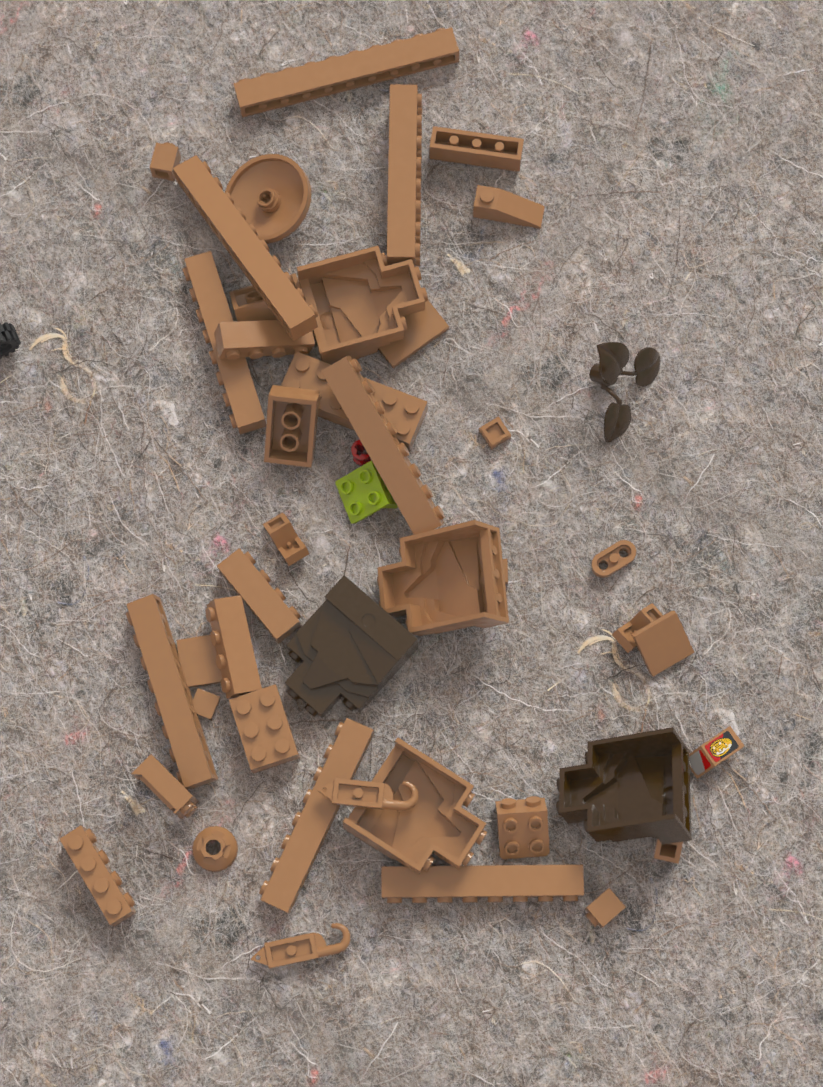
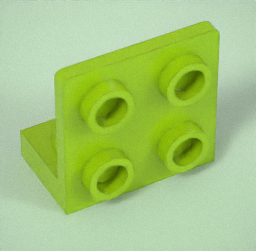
M372 461L335 482L352 524L360 522L383 508H398Z

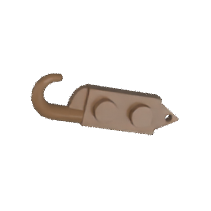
M335 778L333 782L317 788V791L331 800L333 805L381 810H409L415 806L419 797L415 785L407 781L402 783L403 786L408 787L411 791V797L407 801L393 800V793L389 785L379 782Z
M332 923L331 928L339 929L343 934V939L339 943L326 945L322 935L313 932L264 943L265 946L251 960L267 965L271 969L339 954L349 946L351 940L350 932L343 924Z

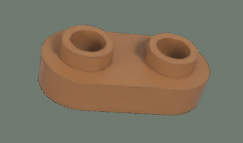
M620 540L595 555L591 563L593 573L600 578H606L631 564L636 556L634 544L627 540ZM622 550L626 551L628 556L621 557L619 552ZM605 563L608 568L602 570L599 568V564Z

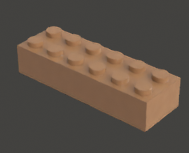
M296 351L281 386L319 390L318 417L354 430L321 372L331 364ZM367 379L373 387L374 392H372L374 399L376 401L379 400L386 411L383 415L387 422L391 421L397 430L396 438L399 443L403 442L410 452L428 411V402Z

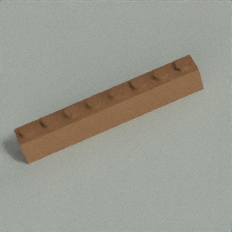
M208 251L185 258L187 267L182 269L186 281L191 280L193 288H190L189 291L193 302L198 301L200 307L196 309L199 322H204L206 329L202 330L206 344L211 343L213 348L212 351H209L212 364H218L220 370L216 372L219 386L224 385L226 393L222 394L226 407L231 406L233 414L229 415L233 429L238 427L240 435L266 427L265 417L246 358L240 357L236 360H227V358L218 357L214 332L219 322L234 321L212 253Z
M346 356L323 369L321 372L413 534L431 531L443 525L445 515L439 505L435 506L431 500L433 494L427 484H422L419 478L421 476L420 470L415 463L411 464L409 461L407 447L403 442L399 443L396 438L397 430L391 421L387 422L383 415L386 411L382 403L374 399L372 395L374 390L367 379L364 380L361 376L360 371H362V368L355 358L352 359L351 356Z
M151 594L126 604L128 612H126L128 622L131 626L133 625L136 633L133 635V639L143 655L140 657V661L144 670L148 671L150 678L147 680L150 691L155 694L157 700L155 702V709L158 715L162 716L164 722L162 731L165 738L169 739L172 747L169 749V753L173 762H176L178 766V781L186 789L192 790L218 780L198 714L195 711L193 698L179 661L178 651L161 598Z
M346 718L344 723H339L334 734L337 736L334 745L329 744L324 754V758L327 760L323 768L319 766L313 780L316 783L313 790H307L303 799V803H305L302 813H296L292 822L295 828L291 836L287 834L281 845L284 851L280 858H275L270 868L273 874L269 881H264L259 892L262 895L261 901L290 914L340 808V805H333L331 800L318 792L317 788L333 782L335 778L353 780L374 735L373 729L349 718Z
M583 865L460 866L459 870L454 866H430L427 871L422 869L420 874L407 866L381 867L382 899H387V903L390 904L402 903V899H412V903H427V898H437V903H452V898H462L463 903L478 902L477 898H488V902L492 903L503 902V898H513V902H528V897H538V902H553V897H563V902H576L578 897L584 896Z

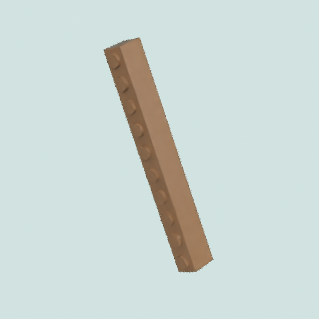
M452 27L447 29L440 28L432 33L417 34L412 38L404 40L397 39L385 45H373L369 49L354 50L346 55L330 56L326 60L318 62H307L303 66L287 67L275 73H264L260 77L244 78L233 84L243 118L459 62V48Z
M195 155L173 167L179 186L291 339L295 341L318 328L316 321L318 314L313 305H308L305 302L306 298L300 288L296 289L293 286L294 283L290 274L287 271H282L278 258L275 255H270L268 245L263 239H258L256 229L251 223L247 224L243 211L240 208H235L231 195L228 192L224 193L219 179L212 177L208 164L205 161L201 162L198 156Z

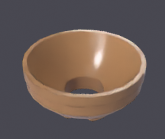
M219 826L208 827L196 836L192 848L193 856L197 864L203 869L211 872L223 871L235 861L238 853V843L229 830ZM212 840L218 841L221 845V850L216 855H210L206 850L207 844Z

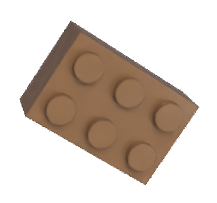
M272 385L268 395L264 462L312 467L316 447L319 390Z
M276 684L229 700L253 774L300 758Z

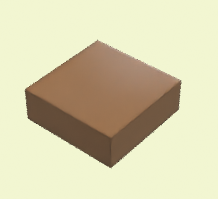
M499 416L479 428L480 434L491 450L511 438V434Z
M198 688L192 700L196 714L212 721L221 697Z

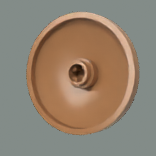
M265 154L249 160L234 173L225 190V193L228 192L231 195L235 208H240L243 211L247 224L251 223L254 226L258 239H263L266 244L280 241L293 233L303 222L311 203V185L306 173L295 161L279 154Z

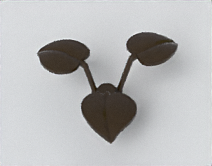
M605 342L597 345L599 363L592 366L589 373L590 380L601 384V389L605 390L616 400V403L613 402L608 406L605 413V442L610 443L620 437L628 429L631 422L630 406L622 404V400L609 386L617 382L619 375H636L635 381L638 386L644 387L651 384L658 375L661 361L660 353L654 348L646 347L638 352L634 360L635 371H623L622 368L629 361L627 346L619 342Z

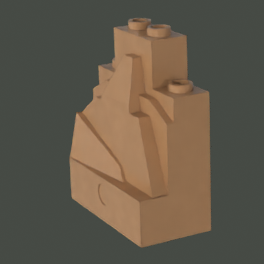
M379 246L297 267L298 280L306 298L305 302L308 305L312 304L318 314V317H316L318 328L312 331L321 361L331 365L346 356H351L352 359L355 358L357 360L374 354L378 351L379 347L404 339V330H407L404 316L424 311L425 302L428 301L425 287L421 288L419 280H422L419 267H414L412 259L388 265L385 252L380 253Z
M472 520L400 538L399 548L402 562L377 567V584L380 592L379 606L393 618L407 615L406 626L411 634L425 636L472 626L489 628L509 623L500 530L498 527Z
M397 737L394 748L372 782L389 785L393 793V800L399 801L410 799L411 791L408 787L403 786L402 783L403 781L411 782L418 790L419 797L417 803L413 808L405 811L355 807L349 817H345L343 820V829L418 874L421 873L422 869L425 871L429 869L435 859L431 856L432 854L440 857L458 870L462 864L467 866L474 855L471 852L472 847L475 843L480 845L487 834L484 830L487 823L462 808L463 805L468 807L475 796L472 793L474 785Z

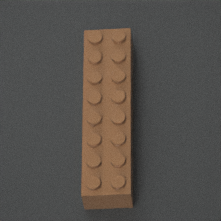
M390 85L387 215L388 265L412 259L414 267H420L422 94H418L417 85Z

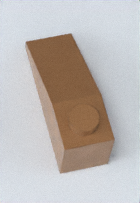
M478 185L473 206V217L541 229L545 206L503 189Z

